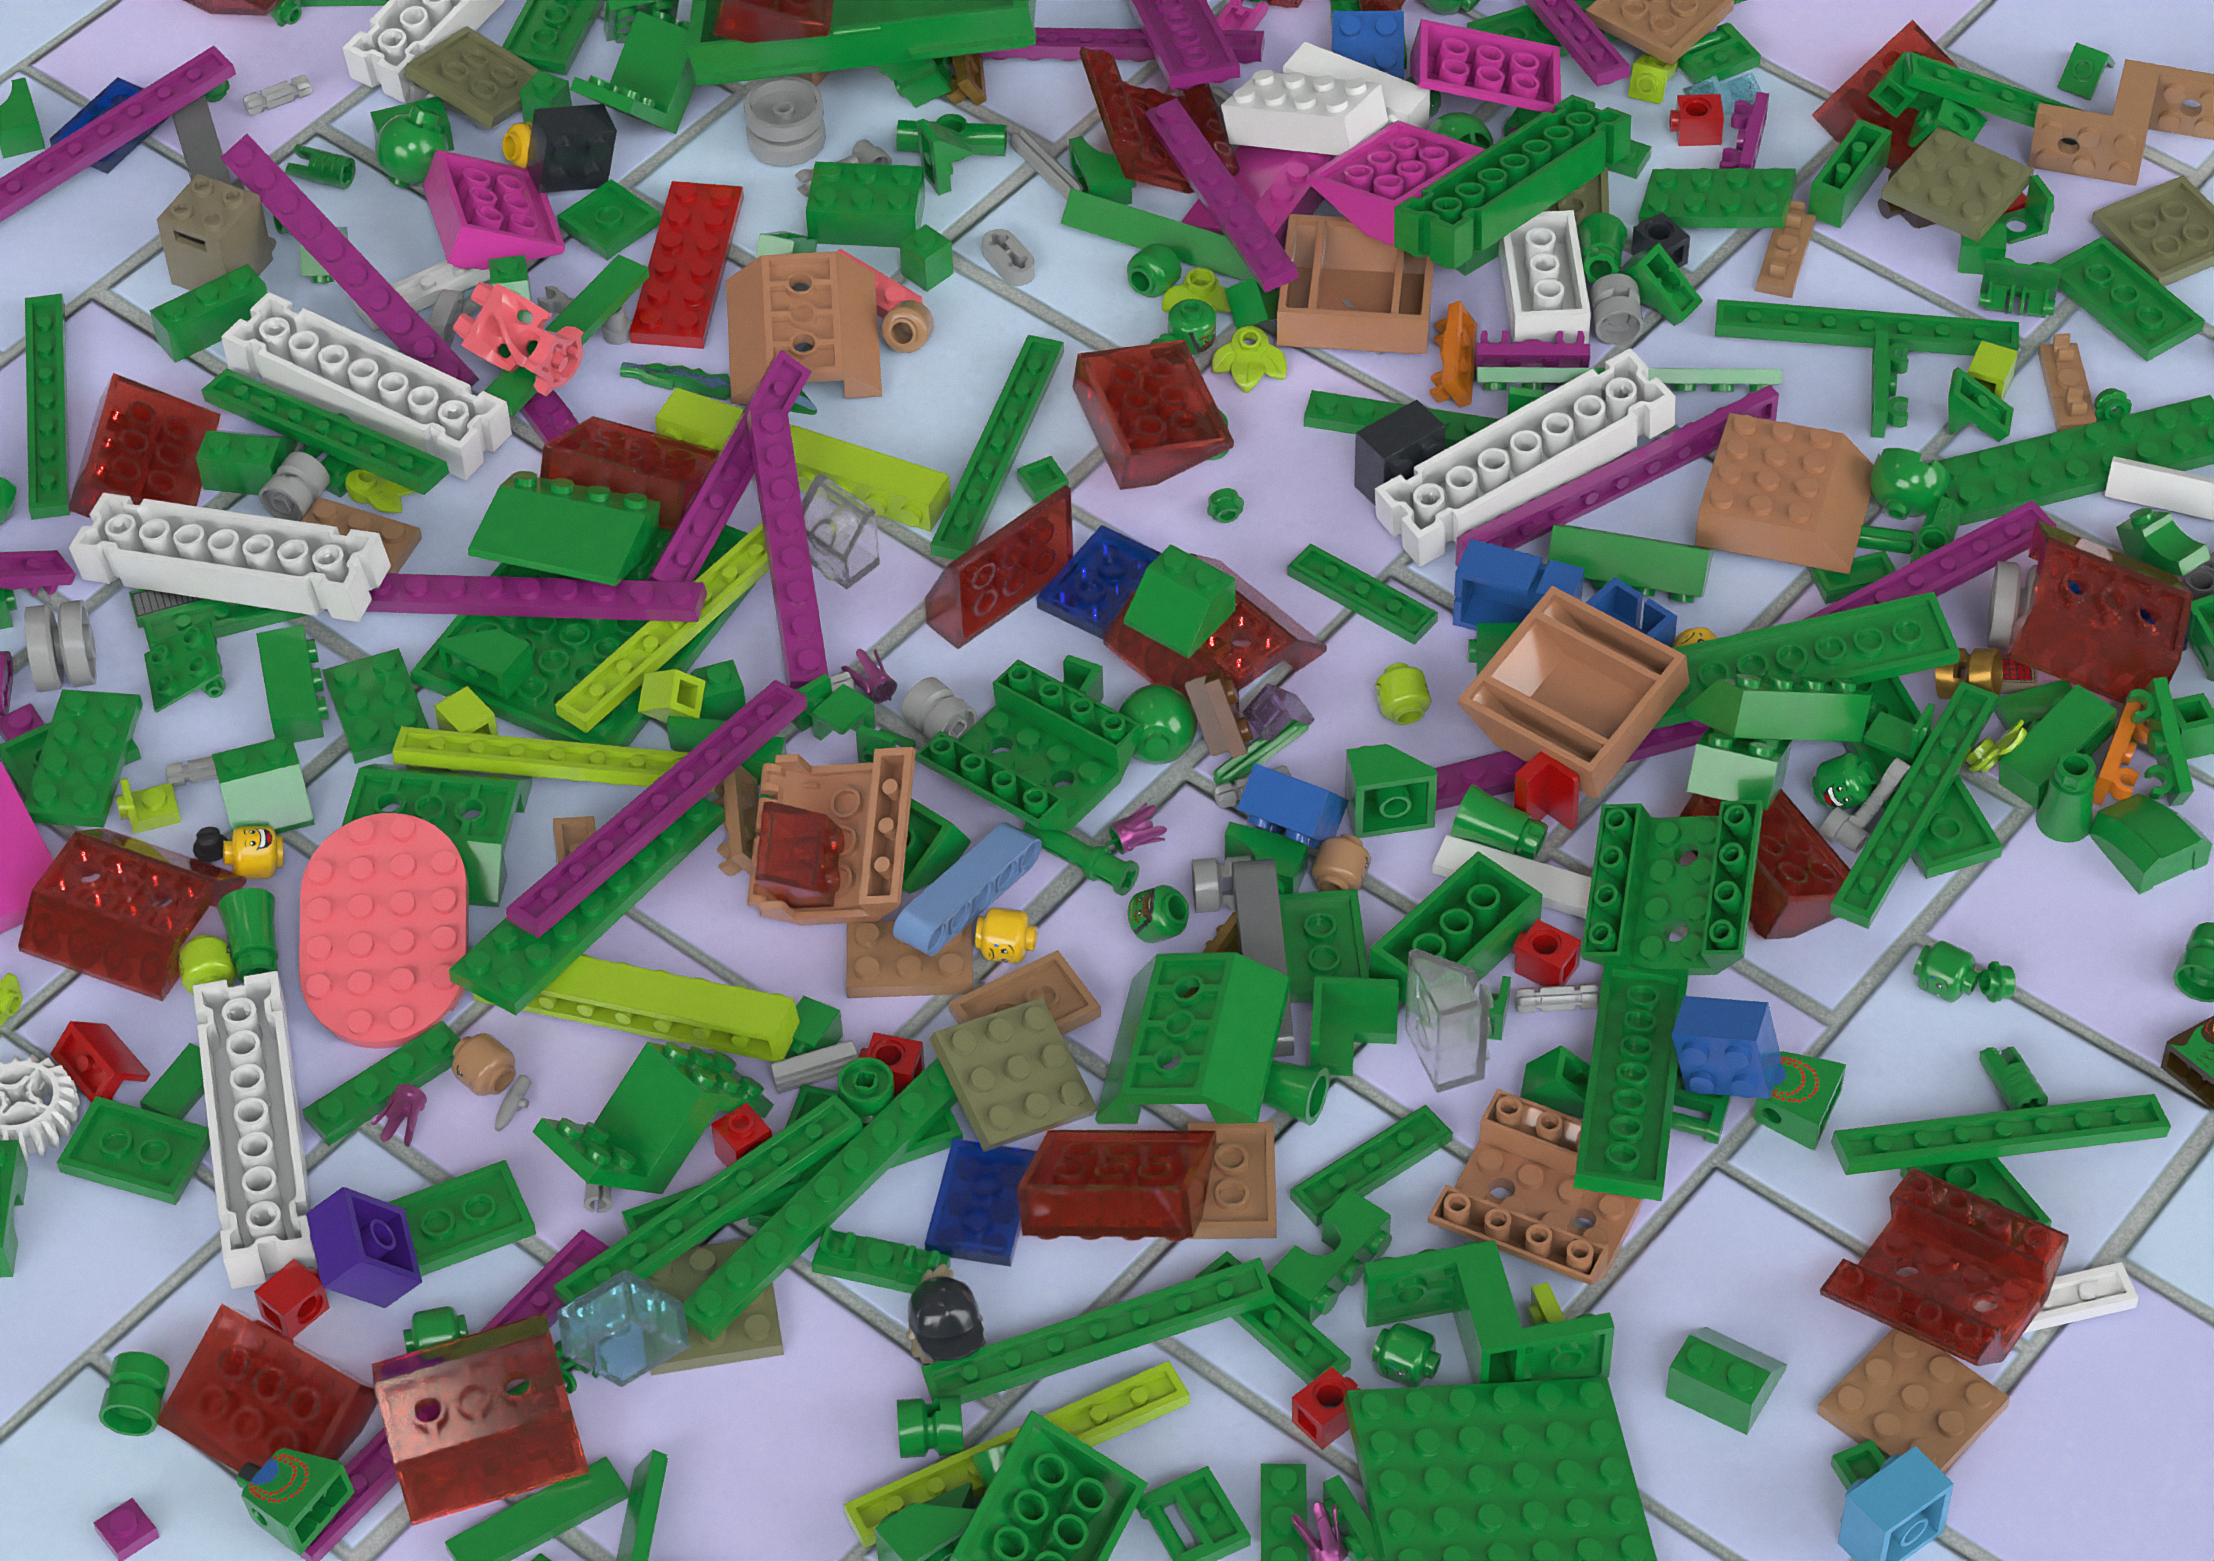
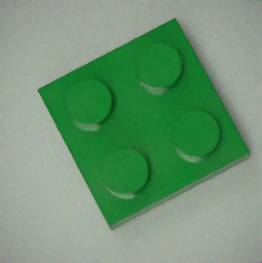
M612 179L557 215L559 227L606 260H609L659 226L661 221L660 212Z

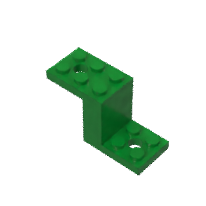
M654 9L651 15L637 11L610 83L590 75L588 81L574 77L570 90L597 103L604 104L615 111L676 134L696 84L694 81L695 74L686 50L689 22L683 20L681 22L673 19L672 16Z
M647 1042L594 1123L587 1122L586 1125L567 1118H561L560 1121L541 1118L532 1132L587 1184L663 1194L718 1110L732 1112L747 1102L760 1118H766L774 1104L762 1094L764 1091L763 1086L754 1079L738 1073L734 1069L737 1065L735 1061L722 1052L715 1051L714 1054H710L694 1046L690 1049H684L672 1042H667L666 1045Z
M1495 1240L1486 1242L1472 1241L1461 1246L1440 1250L1426 1249L1417 1254L1395 1258L1381 1257L1375 1261L1364 1263L1362 1314L1366 1328L1453 1313L1473 1384L1609 1377L1615 1329L1610 1312L1597 1315L1582 1314L1575 1319L1552 1323L1542 1321L1530 1327L1522 1328Z

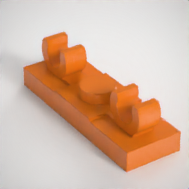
M1459 300L1448 305L1447 318L1435 323V327L1441 333L1434 337V341L1441 349L1440 355L1443 362V371L1431 375V380L1436 388L1430 389L1429 393L1437 403L1444 402L1452 397L1459 408L1472 404L1478 324Z
M2126 702L2096 779L2093 795L2094 804L2102 806L2108 791L2119 801L2131 797L2134 790L2132 787H2134L2139 773L2131 768H2120V765L2122 763L2129 766L2137 743L2131 741L2132 736L2136 741L2147 744V735L2150 729L2145 726L2150 728L2149 719L2141 724L2132 723L2130 719L2134 712L2140 710L2142 704L2139 702Z

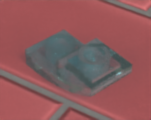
M1753 72L1721 85L1717 77L1714 76L1682 89L1684 95L1720 94L1724 116L1734 113L1735 101H1747L1753 106L1756 93L1762 92Z

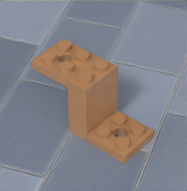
M2125 59L2113 115L2039 103L2028 167L2136 186L2149 129L2214 140V74ZM2194 100L2197 101L2200 104V106L2189 107L2185 105L2183 101ZM2072 138L2075 139L2078 142V144L2069 145L2064 143L2061 139Z

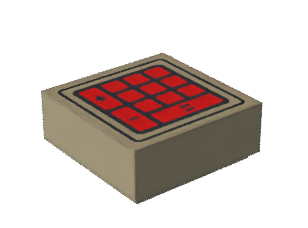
M2001 654L2003 661L2001 693L2012 694L2038 687L2035 655Z

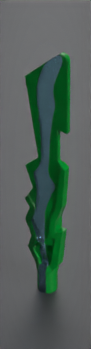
M622 362L620 376L638 379L644 384L669 390L680 388L698 395L725 401L731 397L730 377L727 373L709 375L700 368L692 370L683 365L667 366L662 363L644 365ZM801 390L789 412L815 415L817 408Z

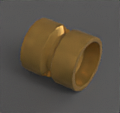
M1958 648L1960 652L1959 663L1935 668L1936 691L1940 699H1951L1961 681L1998 694L2000 697L2003 682V661L1999 648H1974L1971 654H1968L1965 648Z

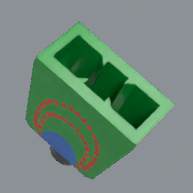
M1780 1051L1782 1061L1770 1099L1756 1098L1754 1119L1775 1132L1815 1151L1841 1094L1846 1064Z
M287 1448L277 1450L263 1467L252 1462L246 1463L242 1466L237 1476V1484L243 1489L241 1497L252 1520L299 1555L306 1550L355 1492L342 1463Z

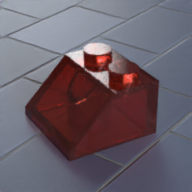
M772 801L764 802L755 881L778 901L785 902L791 909L834 907L835 892H838L841 883L838 870L839 854L843 852L845 846L842 829L826 814Z

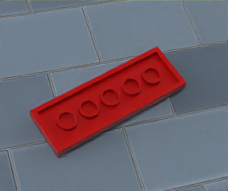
M671 182L648 264L650 277L642 285L629 332L631 343L704 349L744 199L743 186Z

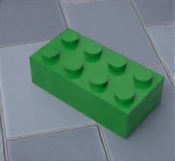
M1477 851L1369 949V978L1398 980V1001L1434 1024L1512 952L1513 945L1522 931L1528 932L1537 919L1541 920L1543 894Z

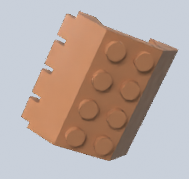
M914 747L874 749L873 762L811 766L799 754L776 755V764H763L760 794L773 796V799H759L755 831L767 834L769 837L757 836L754 838L751 870L765 873V875L750 876L747 905L759 908L761 917L801 926L843 924L847 922H878L899 907L901 903L916 749Z

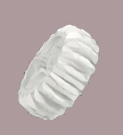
M16 1054L12 1063L4 1064L0 1061V1140H19L26 1162L29 1154L35 1152L44 1158L45 1148L48 1146L59 1149V1137H71V1126L78 1124L77 1111L80 1110V1100L76 1093L77 1089L74 1081L67 1075L62 1065L55 1066L49 1057L39 1063V1060L33 1054L26 1061H21ZM47 1095L52 1098L49 1106L43 1103Z

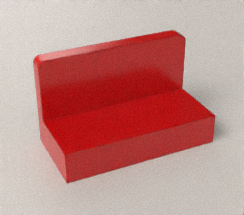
M1540 751L1515 773L1514 808L1531 814L1532 819L1539 821L1548 814L1569 830H1573L1578 825L1580 777L1561 762Z
M70 1021L50 1053L55 1061L62 1065L67 1075L71 1077L91 1103L95 1096L112 1100L123 1080L146 1082L151 1075L107 1024Z

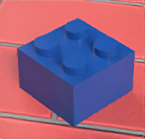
M1333 11L1332 52L1404 80V11Z
M1255 763L1237 810L1249 814L1247 822L1277 834H1281L1282 828L1286 829L1285 837L1306 845L1308 843L1309 847L1317 849L1319 842L1336 836L1349 800L1329 790Z
M1684 996L1672 1032V1038L1686 1092L1770 1099L1782 1059L1769 1003Z

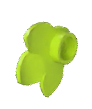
M1195 268L1189 271L1183 283L1169 288L1162 299V311L1165 313H1169L1173 305L1186 299H1198L1208 303L1213 307L1215 314H1217V311L1231 312L1224 290L1225 287L1219 285L1215 274L1207 268Z
M1245 326L1233 334L1231 342L1217 349L1213 355L1212 370L1213 373L1218 374L1231 372L1238 387L1244 393H1248L1260 382L1264 374L1277 380H1284L1287 374V362L1283 352L1269 344L1268 336L1262 329L1255 326ZM1254 340L1256 341V343L1253 345H1247L1244 343V341Z
M363 469L351 471L345 481V487L352 500L362 504H370L374 509L386 513H402V501L400 498L415 493V491Z
M2020 719L2014 726L2002 734L1995 743L1988 736L1979 742L1966 759L1970 764L1968 769L1972 773L1978 770L1985 773L1998 762L2001 755L2012 752L2027 735V731L2022 727L2024 721Z

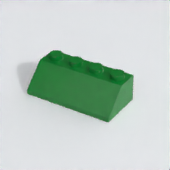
M1556 524L1553 525L1547 564L1550 560L1584 568V578L1593 579L1592 587L1602 589L1616 577L1627 585L1632 586V588L1644 596L1655 597V591L1660 590L1671 592L1670 600L1694 603L1695 596H1704L1714 549Z
M1737 674L1736 679H1718L1686 706L1685 715L1733 738L1862 742L1872 695L1857 689V682L1845 678H1833L1832 683H1826L1818 678L1803 676L1800 682H1794V680L1784 676L1770 675L1769 680L1764 681L1753 675Z

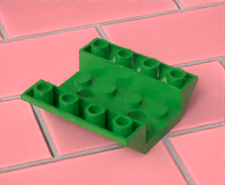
M1018 659L992 683L996 705L958 740L939 731L915 754V761L1039 829L1069 832L1121 783L1142 734L1143 727L1142 724ZM999 748H1008V749H1010V751H1008V752L1002 751V752L992 753L994 750L999 749ZM1062 781H1068V782H1071V783H1072L1070 786H1069V785H1062V786H1059V787H1055V786H1054V785L1057 784L1058 782H1062Z
M370 764L358 769L342 826L359 818L381 813L411 815L433 824L449 837L461 856L468 877L469 905L499 907L507 879L504 859L507 840L515 812H525L532 786V777ZM388 804L401 805L397 810L391 812L381 810ZM471 810L481 812L477 817L471 819L461 817Z
M1762 800L1721 801L1719 816L1652 818L1642 803L1602 804L1580 955L1582 959L1603 966L1604 963L1685 975H1717L1744 958L1764 804ZM1691 850L1698 851V857L1692 864L1680 865V859L1684 853ZM1679 926L1688 927L1687 935L1682 940L1677 942L1669 941L1670 934L1675 928Z
M1237 952L1156 954L1131 981L1095 1116L1097 1124H1137L1142 1104H1206L1217 1124L1257 1123L1292 982L1290 977ZM1191 988H1199L1195 995L1189 998H1181ZM1173 1058H1181L1175 1067L1163 1069L1164 1065L1170 1063Z

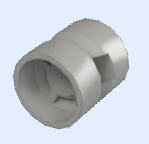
M1609 274L1598 279L1591 287L1590 292L1595 332L1598 338L1612 345H1623L1632 342L1640 336L1644 326L1639 288L1636 281L1624 274Z
M292 452L278 467L276 474L272 475L262 487L259 499L264 509L274 518L301 521L312 507L313 502L328 487L330 477L325 467L311 455L303 452Z
M934 677L925 678L918 682L908 692L901 708L904 719L918 731L924 732L929 740L939 731L958 740L977 722V712L964 700L956 698L946 685Z
M1250 855L1227 857L1224 864H1219L1215 858L1192 860V884L1196 913L1218 912L1222 905H1227L1231 911L1235 910L1233 883L1232 890L1222 892L1221 877H1231L1232 881V862L1251 860Z

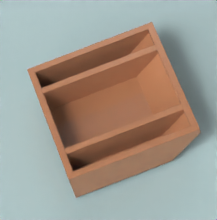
M1289 214L1285 252L1295 264L1299 278L1280 286L1277 311V346L1427 354L1434 277V262L1430 261V255L1427 257H1414L1406 251L1395 248L1394 245H1386L1381 240L1366 236L1346 217ZM1348 299L1353 304V307L1348 308L1342 300Z
M1729 413L1698 510L1695 546L1850 574L1861 534V526L1864 524L1872 496L1870 476L1873 464L1844 433L1756 418L1750 415Z
M1551 586L1459 697L1458 705L1495 745L1526 762H1529L1540 751L1578 774L1580 777L1579 791L1597 799L1688 686L1686 655Z

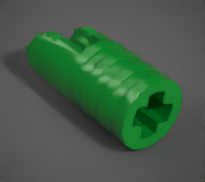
M296 144L294 153L302 159L309 160V164L304 166L290 162L287 164L285 174L347 189L353 182L356 166L354 159L351 157Z
M1987 1047L1985 1050L1979 1051L1981 1065L2010 1110L2047 1105L2048 1097L2046 1093L2042 1090V1087L2036 1081L2035 1076L2031 1073L2016 1048L2007 1047L2001 1050V1055L1999 1054L2000 1051H1997V1048Z

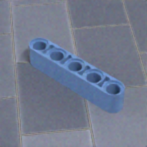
M1002 822L900 912L893 928L894 938L928 956L935 955L1033 867L1041 851V840L1007 822Z

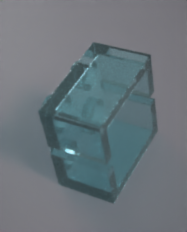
M627 1270L612 1276L606 1282L579 1296L573 1302L557 1311L563 1355L589 1370L595 1367L596 1374L620 1387L627 1385L690 1347L683 1302L658 1288L652 1290L650 1283Z

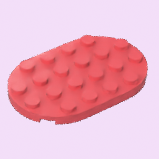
M374 814L359 818L342 826L327 837L316 849L306 866L301 883L299 981L301 991L315 1019L332 1032L336 1038L355 1046L374 1049L405 1045L432 1028L449 1010L453 1012L462 997L464 988L450 981L449 969L469 951L468 877L457 848L439 828L423 819L406 814Z

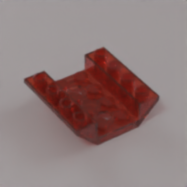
M1085 47L1080 49L1079 54L1109 143L1126 179L1186 194L1195 192L1147 124L1144 112L1175 98L1179 100L1232 177L1238 174L1240 168L1232 146L1229 144L1228 135L1209 83L1194 85L1189 89H1170L1168 85L1164 93L1153 88L1145 89L1133 86L1122 80L1114 55L1101 49L1092 50Z
M2038 520L2034 526L2028 557L2038 561L2028 610L2013 623L2006 657L2074 685L2078 684L2089 691L2124 705L2126 704V697L2131 691L2135 689L2145 690L2153 678L2167 677L2169 684L2181 660L2193 593L2180 577ZM2067 580L2076 582L2082 591V595L2073 593L2068 587ZM2140 609L2150 613L2154 624H2149L2142 619ZM2141 705L2139 711H2144L2143 705Z
M1193 553L1190 554L1235 578V612L1189 659L1124 624V617L1137 589L1131 593L1103 638V644L1152 685L1170 686L1185 695L1189 701L1185 682L1222 668L1226 681L1232 679L1239 697V690L1283 660L1299 671L1327 651V646L1222 561ZM1236 640L1250 641L1251 644L1247 646H1236L1233 644V642ZM1237 702L1235 704L1239 712V702Z
M106 828L75 831L31 891L18 949L20 952L163 1002L180 978V955L178 950L209 906L217 908L219 901L225 895L242 889L247 880L245 876L237 875L232 871ZM94 874L100 875L97 880L92 882L81 881L83 877H89ZM166 898L172 899L164 907L152 906L154 902L162 901Z
M1911 1167L1889 1197L1891 1220L1858 1264L1844 1258L1820 1288V1295L1973 1365L1983 1366L2003 1362L2047 1301L2066 1250L2069 1235ZM1904 1267H1913L1919 1271L1916 1275H1909L1907 1277H1902L1896 1273ZM1982 1300L1997 1305L1994 1310L1980 1312L1974 1308L1977 1302Z
M546 1313L371 1364L373 1383L393 1463L413 1526L590 1473ZM516 1379H524L530 1383L528 1390L522 1395L513 1396L506 1392L508 1384ZM435 1405L441 1408L439 1417L432 1422H422L417 1419L420 1410L426 1406Z

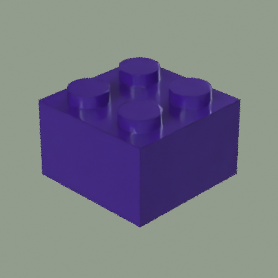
M342 1187L306 1213L310 1229V1240L314 1246L319 1268L318 1274L323 1288L387 1308L422 1283L404 1208Z

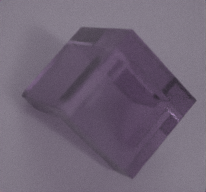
M1269 683L1262 688L1242 712L1259 736L1270 742L1274 740L1291 719L1307 725H1311L1315 720L1296 694Z

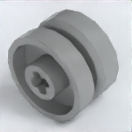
M793 76L767 78L754 85L746 94L743 105L747 123V142L750 152L758 160L774 166H793L803 164L816 157L824 148L826 131L823 120V99L820 90L810 81Z
M1997 561L1989 606L1987 648L2007 650L2013 643L2016 626H2020L2019 643L2023 652L2044 654L2048 632L2052 625L2055 604L2053 566L2033 564L2027 573L2024 589L2021 588V569L2018 563Z
M84 600L62 602L58 608V626L55 615L47 604L25 607L26 645L31 673L37 691L59 690L63 684L64 668L67 678L74 688L95 685L97 678L96 648Z

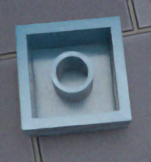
M1916 1446L1902 1456L1900 1454L1892 1455L1884 1462L1878 1473L1868 1480L1865 1478L1857 1480L1847 1490L1844 1512L1840 1520L1841 1528L1838 1544L1855 1561H1905L1944 1532L1954 1483Z

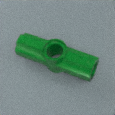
M945 114L939 117L936 122L931 121L957 131L972 149L973 155L1006 156L1007 125L967 123L966 119L958 114ZM898 120L896 139L898 151L920 152L916 121Z
M1941 496L1932 506L1928 507L1922 528L1917 532L1915 548L1910 563L1954 541L1963 515V507L1959 506L1955 499Z

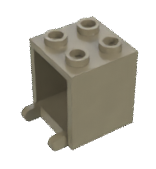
M197 174L157 218L168 271L173 285L191 291L246 264H249L256 274L260 276L273 261L272 251L275 249L276 240L268 236L260 195Z

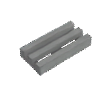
M849 1040L772 1063L771 1070L777 1094L801 1088L802 1084L812 1085L838 1077L841 1069L847 1063L857 1059V1052L853 1041Z

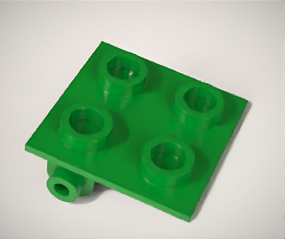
M2005 257L1995 258L1994 260L1986 259L1978 306H1984L1986 311L2004 312L2006 296H2010L2008 313L2011 314L2015 296L2021 297L2019 315H2023L2025 298H2029L2027 316L2045 318L2046 315H2054L2055 298L2062 269L2053 268L2051 264L2044 262H2035L2029 265L2016 263L2014 260Z
M209 616L144 654L154 711L156 713L197 689H201L211 698H217L223 694L226 684L225 680L221 677L222 664L220 655L217 652V639L214 636Z

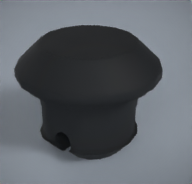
M211 826L200 829L196 834L197 840L193 845L195 857L204 862H214L222 859L223 841H228V839L220 834L219 829Z

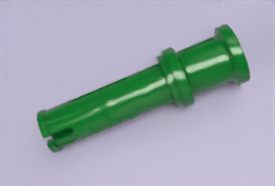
M1026 822L1023 831L1041 840L1042 849L1079 867L1087 879L1093 882L1100 880L1112 886L1114 893L1120 896L1130 892L1137 881L1139 864L1132 860L1125 862L1111 855L1110 849L1104 846L1092 847L1063 831L1039 829Z

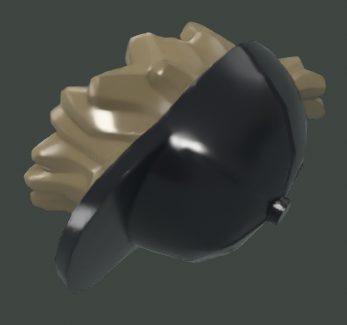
M941 1264L934 1272L932 1270L925 1271L921 1284L914 1290L908 1302L909 1329L906 1333V1338L911 1340L912 1356L914 1358L920 1357L923 1364L960 1360L978 1352L986 1343L983 1336L985 1329L981 1323L983 1317L980 1314L978 1304L971 1289L964 1282L954 1279L953 1271L948 1269L946 1264Z

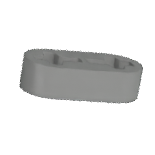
M994 229L987 232L983 237L982 245L983 257L1009 285L1023 286L1032 282L1035 277V265L1031 253L1007 230Z
M443 289L439 293L428 325L451 347L456 334L453 326L464 311V296L461 291Z

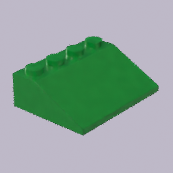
M531 471L514 472L499 486L468 548V556L617 586L657 546L660 502L649 500L640 493L624 495L610 492V489L605 486L585 487L575 485L572 480L565 478L550 480L537 477V474Z
M1031 1410L949 1560L1108 1561L1148 1483Z

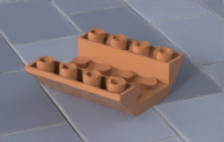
M836 251L761 255L726 280L731 404L748 403L774 356L780 350L812 372L806 382L844 380L845 398L882 397L875 273ZM804 283L809 285L810 288L803 292H797L792 289V286ZM801 343H808L813 346L811 350L806 352H799L794 347Z
M1497 1089L1480 1120V1135L1476 1148L1454 1188L1445 1185L1428 1216V1223L1477 1242L1495 1240L1498 1250L1593 1285L1607 1276L1639 1213L1643 1199L1603 1192L1595 1193L1589 1190L1573 1188L1582 1120ZM1502 1187L1510 1190L1513 1195L1500 1199L1494 1197L1490 1192L1495 1188ZM1585 1218L1590 1220L1594 1226L1581 1230L1575 1228L1571 1222L1575 1219Z

